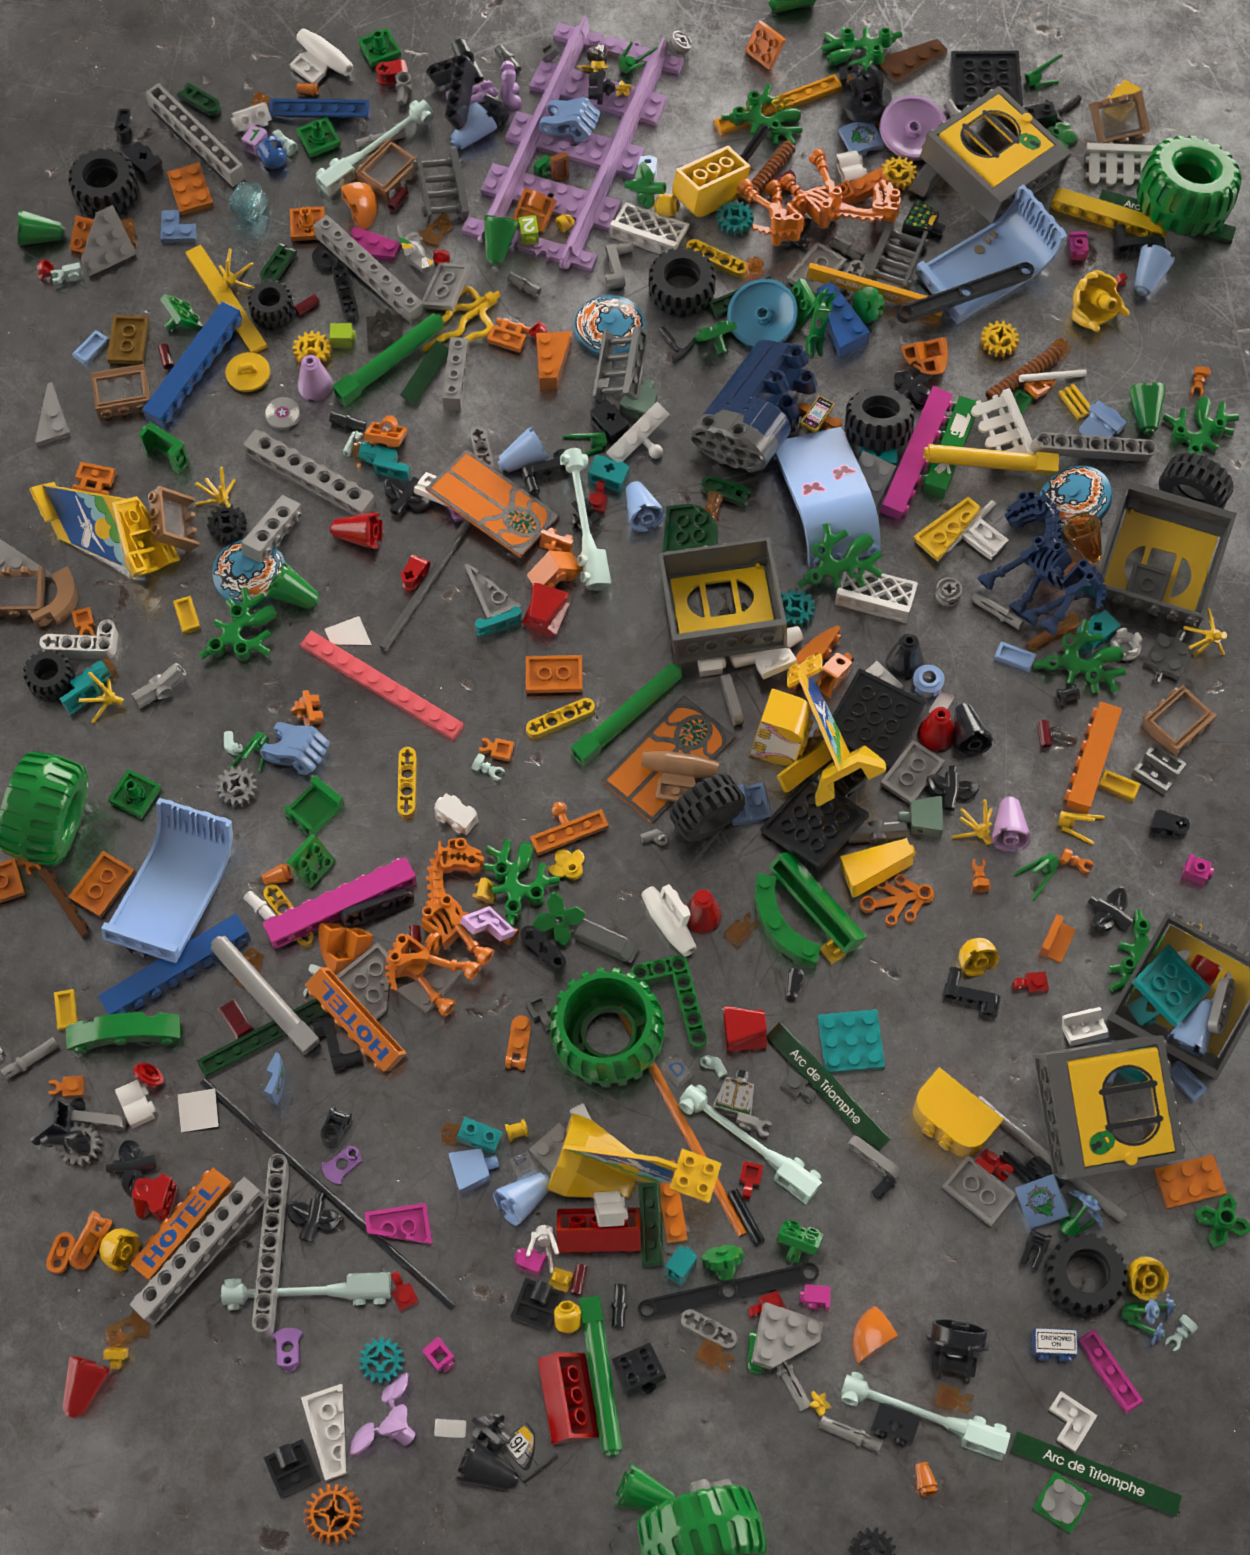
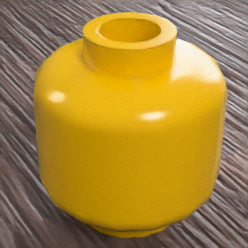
M660 194L654 202L653 209L659 216L674 217L679 212L680 202L673 194Z
M572 1301L561 1302L554 1310L555 1327L566 1334L577 1331L582 1325L580 1307Z

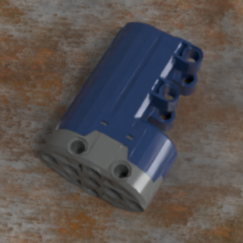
M772 340L758 341L693 426L691 441L704 454L720 464H728L733 468H743L748 472L763 470L790 434L791 426L789 420L796 419L800 414L797 403L793 398L795 394L799 392L811 395L819 389L814 374L810 370L802 369L808 364V358L803 346Z

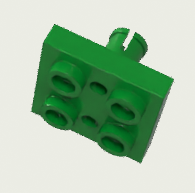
M389 28L375 30L372 34L357 39L371 67L402 56L401 50Z
M328 117L315 120V122L312 121L310 124L296 129L297 135L310 158L341 146V141Z
M799 278L790 290L793 296H795L798 306V320L795 329H801L813 315L815 308L813 303L816 299L806 280Z
M166 294L161 297L160 300L171 315V318L164 323L167 330L173 332L178 325L198 332L203 328L199 316L193 312L192 306L188 301H182L175 296L171 297Z
M729 320L721 321L714 324L715 328L712 326L699 329V333L694 335L696 342L712 339L716 353L720 354L728 351L722 335L737 329L735 322L729 323Z
M127 769L110 795L108 802L142 819L162 787L160 784Z
M311 834L286 863L305 886L311 889L334 864L336 859L317 836Z
M784 1220L776 1241L789 1245L790 1249L786 1259L791 1261L793 1254H795L793 1263H798L802 1251L816 1256L824 1234L815 1228L800 1226L796 1221Z

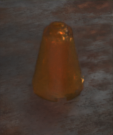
M1083 512L1069 518V523L1063 526L1065 537L1083 559H1088L1090 563L1099 561L1102 557L1101 524L1097 515Z

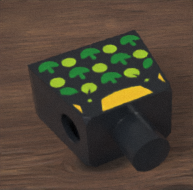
M916 199L903 222L902 233L921 239L924 231H928L927 239H930L933 232L942 235L946 225L938 222L939 211Z

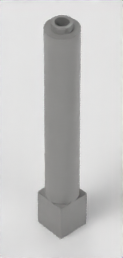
M218 936L211 942L210 950L281 1027L304 1055L320 1043L319 1038L293 1012L226 936Z

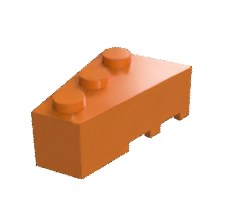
M572 331L536 333L540 390L558 389L564 365L572 346Z

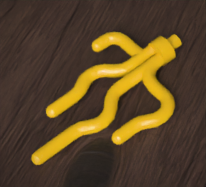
M464 286L461 295L469 293L475 301L471 304H456L454 311L447 310L442 319L446 323L456 311L470 312L460 319L459 326L455 331L439 335L423 345L422 350L424 352L429 351L436 339L442 343L450 339V337H459L464 332L467 321L478 314L486 325V329L473 332L464 338H468L470 343L475 339L487 337L493 327V323L486 315V311L489 307L497 304V299L501 297L500 292L492 293L489 291L481 297L474 288Z

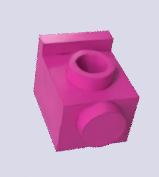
M1087 231L1069 232L1067 240L1069 260L1087 259L1089 253Z
M1190 853L1181 878L1204 885L1207 879L1211 880L1214 872V868H1211L1212 862L1195 857L1194 854Z
M518 1248L514 1256L516 1268L539 1277L547 1260V1253L542 1252V1255H539L537 1250L532 1249L530 1256L527 1257V1249Z
M805 1285L804 1291H800V1303H803V1306H808V1309L820 1310L821 1307H824V1312H828L830 1308L831 1287Z
M439 1337L422 1350L423 1355L438 1372L442 1370L447 1372L453 1367L454 1363L452 1361L455 1360V1357ZM444 1355V1359L438 1361L437 1356Z

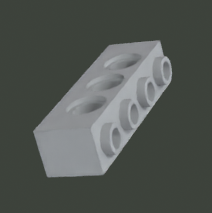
M450 337L442 394L443 409L462 410L469 358L468 338Z
M282 495L241 542L242 554L259 563L268 558L273 548L280 544L284 535L288 534L295 522H299L301 519V504Z

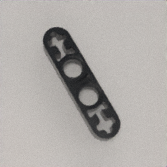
M336 262L332 266V274L343 318L347 322H354L359 318V312L348 268L344 262ZM338 269L342 270L343 276H339ZM342 282H347L348 286L342 288L339 286V284ZM346 296H350L352 298L348 302L342 300ZM350 307L353 313L352 315H349L348 308Z
M400 888L345 908L340 913V919L344 926L353 927L408 907L413 903L414 895L409 888ZM391 901L388 906L382 907L384 902ZM367 908H372L369 913H364Z

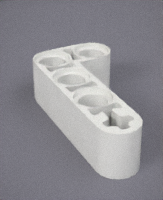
M103 620L98 625L97 636L46 634L41 637L39 642L43 652H45V649H50V652L54 649L58 653H63L67 658L107 660L115 656L118 632L111 620Z

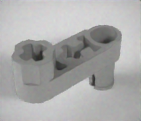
M632 242L605 245L606 255L612 272L605 274L607 289L625 287V277L619 255L633 253Z

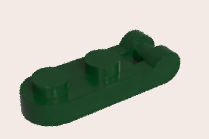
M187 83L184 86L185 89L177 93V97L181 101H186L208 115H216L221 110L219 100L191 83Z
M282 243L279 244L260 272L261 281L265 280V282H268L269 279H272L275 282V280H279L289 263L295 259L297 250L289 249Z
M711 475L704 477L701 482V489L705 494L734 503L741 508H746L748 504L747 499L751 497L753 492L748 487Z

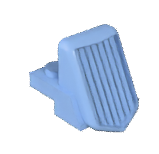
M1098 400L1090 406V415L1080 426L1079 432L1082 435L1113 437L1123 430L1127 422L1120 417L1115 409L1107 407Z

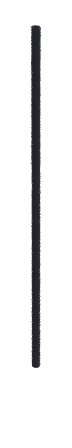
M206 1078L202 1079L200 1084L206 1090L215 1089L216 1099L277 1154L284 1155L291 1167L319 1192L323 1193L332 1204L367 1234L366 1223L210 1081ZM367 1234L450 1310L454 1308L456 1303L383 1237Z

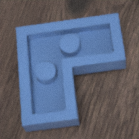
M179 210L162 211L161 243L196 242V224H180Z

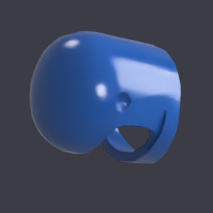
M268 137L257 147L259 157L269 169H278L285 164L287 155L285 150L281 148L278 137ZM277 141L276 148H273L270 142Z

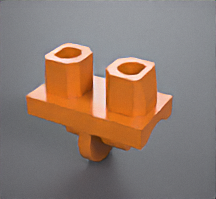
M549 528L547 531L542 530L539 546L549 551L572 552L574 537L569 534L564 535V537L559 536L556 529Z
M304 690L302 692L303 696L299 698V701H295V706L290 709L291 714L297 716L298 720L303 719L305 726L322 723L324 719L323 712L313 711L314 707H319L320 705L319 695H309V690Z

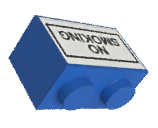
M1033 1329L1032 1357H1038L1039 1361H1050L1051 1358H1059L1061 1362H1071L1072 1359L1077 1357V1329Z

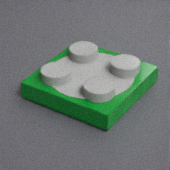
M1055 1471L1034 1505L1033 1510L1071 1534L1092 1495Z

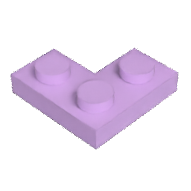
M490 906L462 916L460 921L473 935L487 929L499 941L513 937L516 931Z

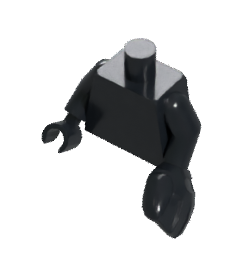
M54 1097L36 1118L34 1134L30 1138L31 1142L36 1146L43 1144L47 1147L65 1144L79 1155L88 1156L91 1145L85 1132L81 1130L70 1132L72 1108L77 1111H85L84 1100L81 1097H76L72 1102Z

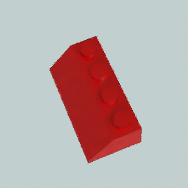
M640 1207L627 1208L628 1219L624 1220V1225L608 1227L598 1226L594 1208L557 1209L556 1234L558 1251L563 1253L640 1251Z
M555 1352L539 1358L538 1364L552 1444H569L599 1438L585 1353Z

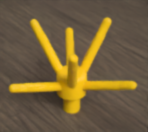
M229 248L226 272L219 265V269L224 275L222 277L223 282L219 285V288L225 291L228 285L232 286L233 283L248 289L255 288L236 281L239 275L254 264L251 262L236 274L230 272L232 249Z
M220 467L221 486L218 487L219 492L208 478L204 480L213 492L198 482L195 483L197 487L214 497L211 500L197 502L194 504L195 506L217 502L218 505L222 504L223 506L226 504L227 508L230 507V503L227 500L229 499L228 493L234 486L236 479L232 480L225 491L223 467Z
M1207 608V614L1211 630H1200L1188 626L1183 627L1184 630L1206 635L1205 639L1189 646V649H1193L1204 644L1192 655L1193 657H1196L1212 643H1216L1221 655H1225L1220 641L1227 638V633L1215 629L1210 608Z
M89 672L88 675L104 691V694L96 698L79 699V702L104 703L91 720L92 723H95L108 705L115 703L122 706L124 698L115 696L116 693L112 692L110 678L107 680L106 688L103 683Z
M983 800V823L979 825L961 808L960 811L969 821L963 817H960L959 820L975 832L953 835L952 839L978 836L983 838L986 845L992 843V838L989 835L991 832L989 828L992 823L989 820L993 809L990 808L987 813V800Z

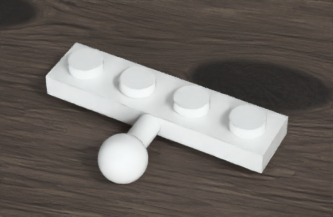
M656 402L606 454L613 461L623 462L643 443L649 449V455L652 458H660L663 455L662 447L658 444H653L648 437L670 414Z

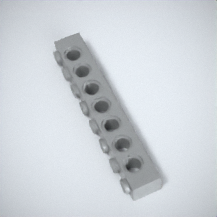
M159 83L145 92L149 106L232 187L246 178L243 164Z
M325 215L314 224L315 237L406 321L412 324L423 315V302L328 215Z
M255 429L243 444L246 455L354 516L370 513L376 506L375 496L371 491L360 488L353 481L349 482L341 474L333 473L325 465L317 464L311 457L301 455L295 448L285 446L282 441L271 438L264 431L260 432Z
M243 1177L235 1185L234 1189L221 1200L216 1209L207 1216L199 1228L193 1231L190 1238L178 1248L172 1258L163 1265V1268L150 1279L146 1287L135 1296L129 1305L144 1320L154 1326L268 1197L246 1177Z

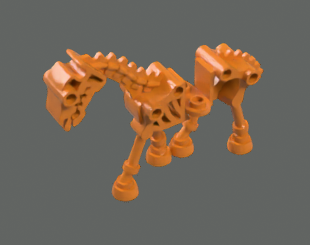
M821 148L815 149L810 154L809 161L814 165H818L817 169L822 175L825 186L815 187L804 192L800 186L796 185L794 176L786 174L781 178L780 182L772 180L765 187V193L772 197V203L759 196V193L753 189L754 187L750 179L742 180L737 186V192L740 195L748 197L750 201H755L769 210L771 227L753 224L752 228L753 231L758 230L760 234L762 232L765 235L770 234L773 246H779L785 240L798 241L800 233L803 231L806 213L823 229L829 227L830 221H837L841 216H844L845 219L852 217L853 220L859 218L862 222L865 220L874 222L875 219L882 221L883 219V221L894 223L899 215L901 201L900 190L894 189L890 182L886 185L885 180H881L880 185L877 183L874 187L872 209L856 208L843 203L842 189L835 187L834 181L830 180L826 156ZM782 189L790 191L795 196L791 203H787V210L783 209L781 205Z
M464 838L449 839L446 848H443L441 841H439L438 849L434 852L435 858L430 859L432 865L427 867V871L430 873V875L426 876V881L430 882L427 885V889L431 891V893L427 894V897L431 900L426 901L427 906L422 909L423 918L421 919V927L430 934L425 941L426 947L409 934H399L396 937V943L392 944L394 949L388 951L389 957L386 958V962L389 964L385 966V970H389L385 975L390 978L387 980V983L392 984L390 986L391 990L397 992L395 978L411 977L420 983L430 997L429 1000L433 1004H437L436 1007L439 1008V1012L443 1017H447L452 1012L456 1001L450 998H441L442 995L438 991L435 992L426 980L424 973L429 963L451 969V972L462 970L465 977L471 981L479 973L481 967L485 966L494 955L493 949L479 947L480 944L477 941H473L460 923L462 916L469 913L463 912L460 904L451 895L446 894L444 890L443 873H452L455 870L468 871L470 874H475L484 869V857L481 851L468 845ZM514 928L516 931L513 937L503 940L507 946H510L517 939L520 933L518 929ZM461 936L467 944V949L470 953H475L478 963L471 961L457 962L454 959L449 961L436 956L439 955L442 944L445 950ZM409 948H412L417 953H409Z

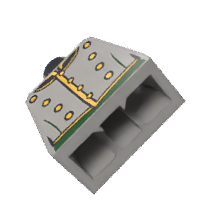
M737 1070L735 1079L726 1077L713 1105L716 1111L736 1118L739 1112L751 1115L754 1084L747 1082L749 1076L747 1071Z

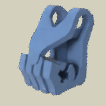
M585 97L568 101L552 100L547 106L550 117H543L539 123V128L544 134L574 137L575 142H584L594 130L600 116V111Z
M277 722L273 730L276 737L281 739V741L276 744L265 743L260 750V754L263 759L269 762L293 766L298 770V774L308 775L320 763L321 757L326 753V748L329 746L330 741L312 726H295Z

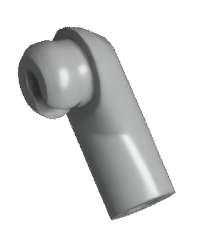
M658 829L640 834L642 843L654 841L659 845H666L669 841L668 835Z

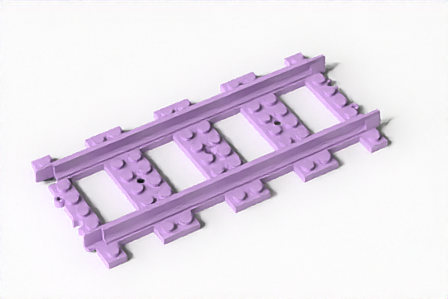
M584 15L580 25L576 27L558 23L553 39L567 44L558 63H545L541 60L531 80L529 90L543 94L534 115L517 111L505 136L506 142L519 145L509 168L493 163L480 190L481 194L494 197L487 215L501 218L507 217L513 203L518 205L524 188L538 191L546 196L550 193L554 194L553 199H556L557 203L552 215L568 214L575 221L566 244L563 245L539 237V243L522 245L520 232L516 231L508 251L512 252L517 247L518 251L535 255L536 259L544 254L546 255V262H558L560 268L569 269L572 264V267L592 272L598 255L583 251L593 227L610 232V224L612 220L615 221L621 207V201L607 197L617 174L630 178L634 177L640 157L644 155L645 148L630 143L640 122L653 126L657 125L666 105L667 96L653 91L662 71L679 75L684 64V58L668 54L666 38H662L656 51L637 62H644L645 67L636 87L632 86V89L629 91V97L624 96L623 93L617 97V90H615L609 96L603 92V105H598L597 100L589 99L598 110L622 116L613 139L591 133L584 142H575L574 137L544 134L539 128V123L543 117H550L547 109L550 101L561 99L568 101L582 97L588 99V88L598 87L589 86L588 73L574 70L584 48L619 58L629 45V42L615 39L612 35L608 39H603L602 32L594 33L589 31L590 27L587 16ZM636 41L626 56H632L636 59L651 48L641 47V43ZM611 80V82L619 86V82ZM541 151L556 155L566 151L569 155V160L599 168L590 190L586 191L528 174L527 171L536 152ZM468 216L462 228V234L478 238V241L483 243L485 240L484 221Z

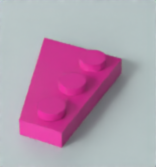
M354 226L349 234L375 259L395 260L402 248L401 243L356 226Z
M426 1203L364 1212L366 1230L369 1235L432 1245Z

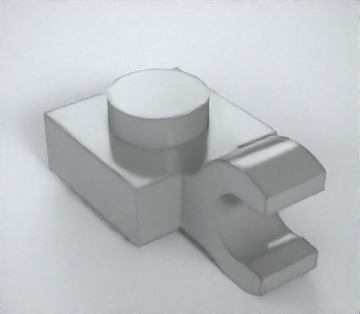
M741 1112L738 1113L735 1125L744 1131L756 1129L758 1134L764 1138L768 1137L769 1133L764 1132L762 1127H771L772 1124L770 1121L758 1120V1117Z

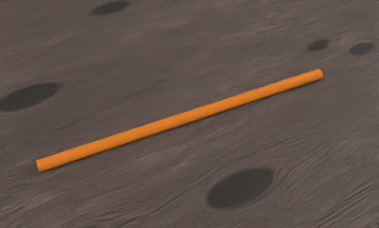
M618 1014L631 1038L632 1025L627 1018ZM654 1061V1065L648 1071L693 1153L707 1157ZM717 1177L713 1191L738 1237H741L748 1232Z

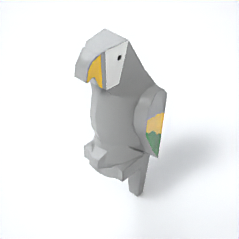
M397 224L399 238L408 263L423 273L430 271L434 267L433 259L430 261L425 256V249L420 244L422 236L412 232L403 238L399 224Z

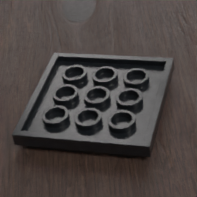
M1019 50L951 52L954 104L957 109H963L967 105L970 106L977 98H982L989 90H994L998 86L1023 107Z
M859 668L832 717L847 747L856 750L865 745L882 758L886 763V767L891 769L927 702Z
M810 775L762 825L760 830L761 833L820 871L869 818V812L834 791V799L817 807L815 795L820 781Z

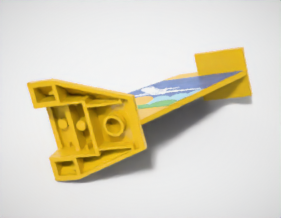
M55 482L29 488L45 522L54 520L51 524L58 539L128 569L132 578L153 573L180 561L173 546L157 541L153 542L150 513L137 496L128 499L57 487Z
M820 653L816 656H809L801 664L792 665L787 671V686L791 688L801 683L834 760L822 772L815 795L817 807L835 798L834 782L860 768H862L869 780L886 772L885 761L865 745L851 753L849 752L813 675L823 670L822 655Z
M572 1113L557 1165L552 1171L546 1189L564 1197L594 1198V1192L619 1191L620 1196H624V1199H630L635 1182L671 1183L669 1189L709 1203L722 1163L685 1149H681L677 1164L660 1157L634 1154L593 1120Z

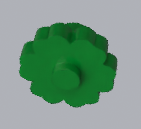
M873 287L858 289L854 294L855 302L852 303V309L863 323L878 321L883 315L882 310L885 305L883 295L878 294V289Z
M736 1245L713 1247L701 1256L704 1268H710L711 1271H715L719 1280L734 1278L735 1266L740 1265V1261L745 1259L742 1247H736Z

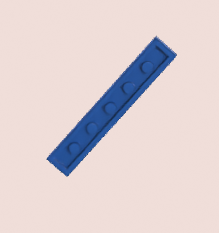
M270 98L269 113L271 117L369 118L370 100Z

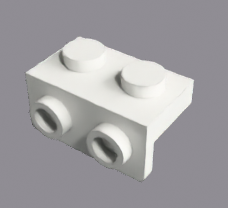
M1101 1007L1070 1013L1062 1017V1030L1070 1046L1109 1037V1031L1102 1019Z

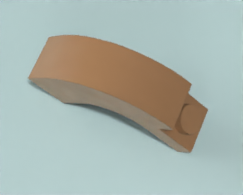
M68 566L51 574L57 587L55 599L49 605L30 614L37 629L48 625L53 620L58 626L72 614L71 611H74L76 607L78 588Z

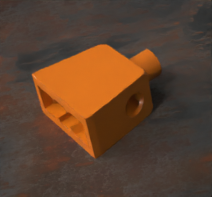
M836 653L822 667L823 670L819 674L817 685L820 692L829 698L836 693L848 678L852 662L854 661L851 654L845 653L841 655Z

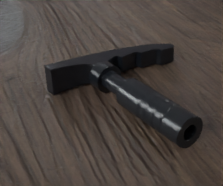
M1077 95L1067 102L1062 109H1058L1056 111V121L1058 123L1064 122V119L1061 117L1063 112L1068 111L1079 103L1082 97Z
M664 326L659 329V332L666 341L675 348L674 350L677 354L672 356L673 362L686 355L695 343L696 338H693L689 345L681 348L680 345L676 344V340Z

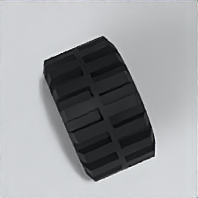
M269 279L268 282L263 280L261 284L257 283L255 288H251L247 301L251 317L255 323H259L261 327L265 325L266 328H270V326L277 328L278 325L283 326L284 322L288 323L290 321L289 317L293 316L294 304L290 289L286 287V284H280L278 280L273 282L272 279ZM268 302H278L274 306H264Z
M45 649V652L40 650L37 651V655L32 654L30 656L31 660L27 659L25 662L27 666L23 667V677L34 696L36 695L40 700L43 698L44 701H49L51 698L55 701L57 697L60 696L61 698L64 696V693L70 692L69 687L72 688L70 681L75 678L74 671L63 653H58L54 649L52 652H50V649ZM46 671H58L52 679L40 680Z

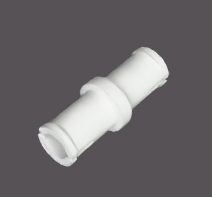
M253 890L245 894L243 899L265 921L269 917L278 916L268 907V903L264 900L262 901Z

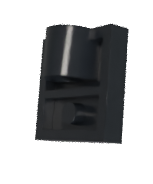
M525 1278L510 1318L550 1333L555 1321L554 1310L562 1302L565 1293L555 1289L548 1283Z
M650 1342L612 1359L627 1395L637 1391L642 1395L650 1394L656 1389V1383L667 1379Z
M303 1439L285 1444L277 1448L274 1453L263 1457L280 1498L320 1480Z

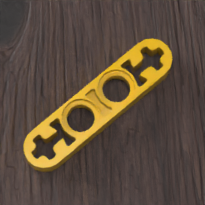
M692 239L687 242L686 249L697 247L694 251L703 253V257L706 253H713L714 256L709 259L714 268L736 278H744L747 275L748 265L746 262L699 240ZM728 260L730 263L727 265H722L720 261Z
M583 698L530 720L526 724L527 735L532 739H537L592 716L595 712L594 701L590 698ZM583 705L590 707V710L583 709ZM572 711L575 715L568 719L564 716V713ZM554 718L557 720V723L554 726H550L547 724V720ZM535 726V728H538V731L534 732L531 727Z
M404 747L399 752L397 808L400 817L404 819L413 817L416 811L417 757L415 750L411 747ZM407 753H410L409 764H406L405 759ZM405 770L413 772L409 778L403 777L402 773ZM406 787L412 789V793L407 796L401 793ZM405 801H408V812H404Z
M269 885L264 889L263 895L275 914H282L278 911L281 905L294 908L277 885ZM270 891L276 892V896L278 898L277 902L272 896H270ZM313 932L306 935L309 936V941L306 942L300 937L296 939V942L303 948L312 946L315 941Z

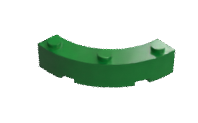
M757 872L754 900L757 918L765 936L781 954L792 959L794 963L815 971L821 944L805 939L787 924L780 913L776 901L775 886L777 877Z
M144 1012L110 1014L94 1017L92 1022L87 1023V1021L82 1020L66 1026V1050L75 1051L77 1054H83L90 1049L110 1044L125 1045L127 1042H159L161 1045H170L173 1041L180 1038L179 1015L168 1013H155V1016H144Z

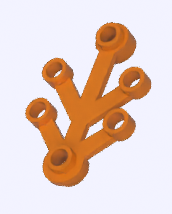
M898 874L895 877V885L897 887L905 886L912 891L911 893H905L885 880L883 881L885 886L880 887L876 885V889L879 891L885 890L894 896L876 900L871 896H865L860 901V909L864 913H871L875 908L896 904L891 914H888L885 919L887 926L894 927L897 924L898 916L907 902L916 900L912 908L907 910L904 915L907 923H913L921 906L933 900L934 890L926 884L918 886L908 880L905 875ZM901 878L904 882L899 883L897 879ZM925 892L928 896L923 897L921 893ZM869 904L871 908L867 909L864 905ZM912 914L914 918L909 919L907 915ZM893 918L895 922L891 923L888 919Z

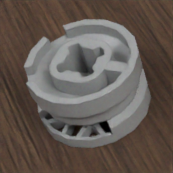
M674 31L671 39H668L666 42V47L674 56L683 58L691 49L692 40L689 36H684L685 33L682 31Z
M947 577L941 579L936 587V600L939 604L946 607L955 606L961 599L962 585L955 578Z

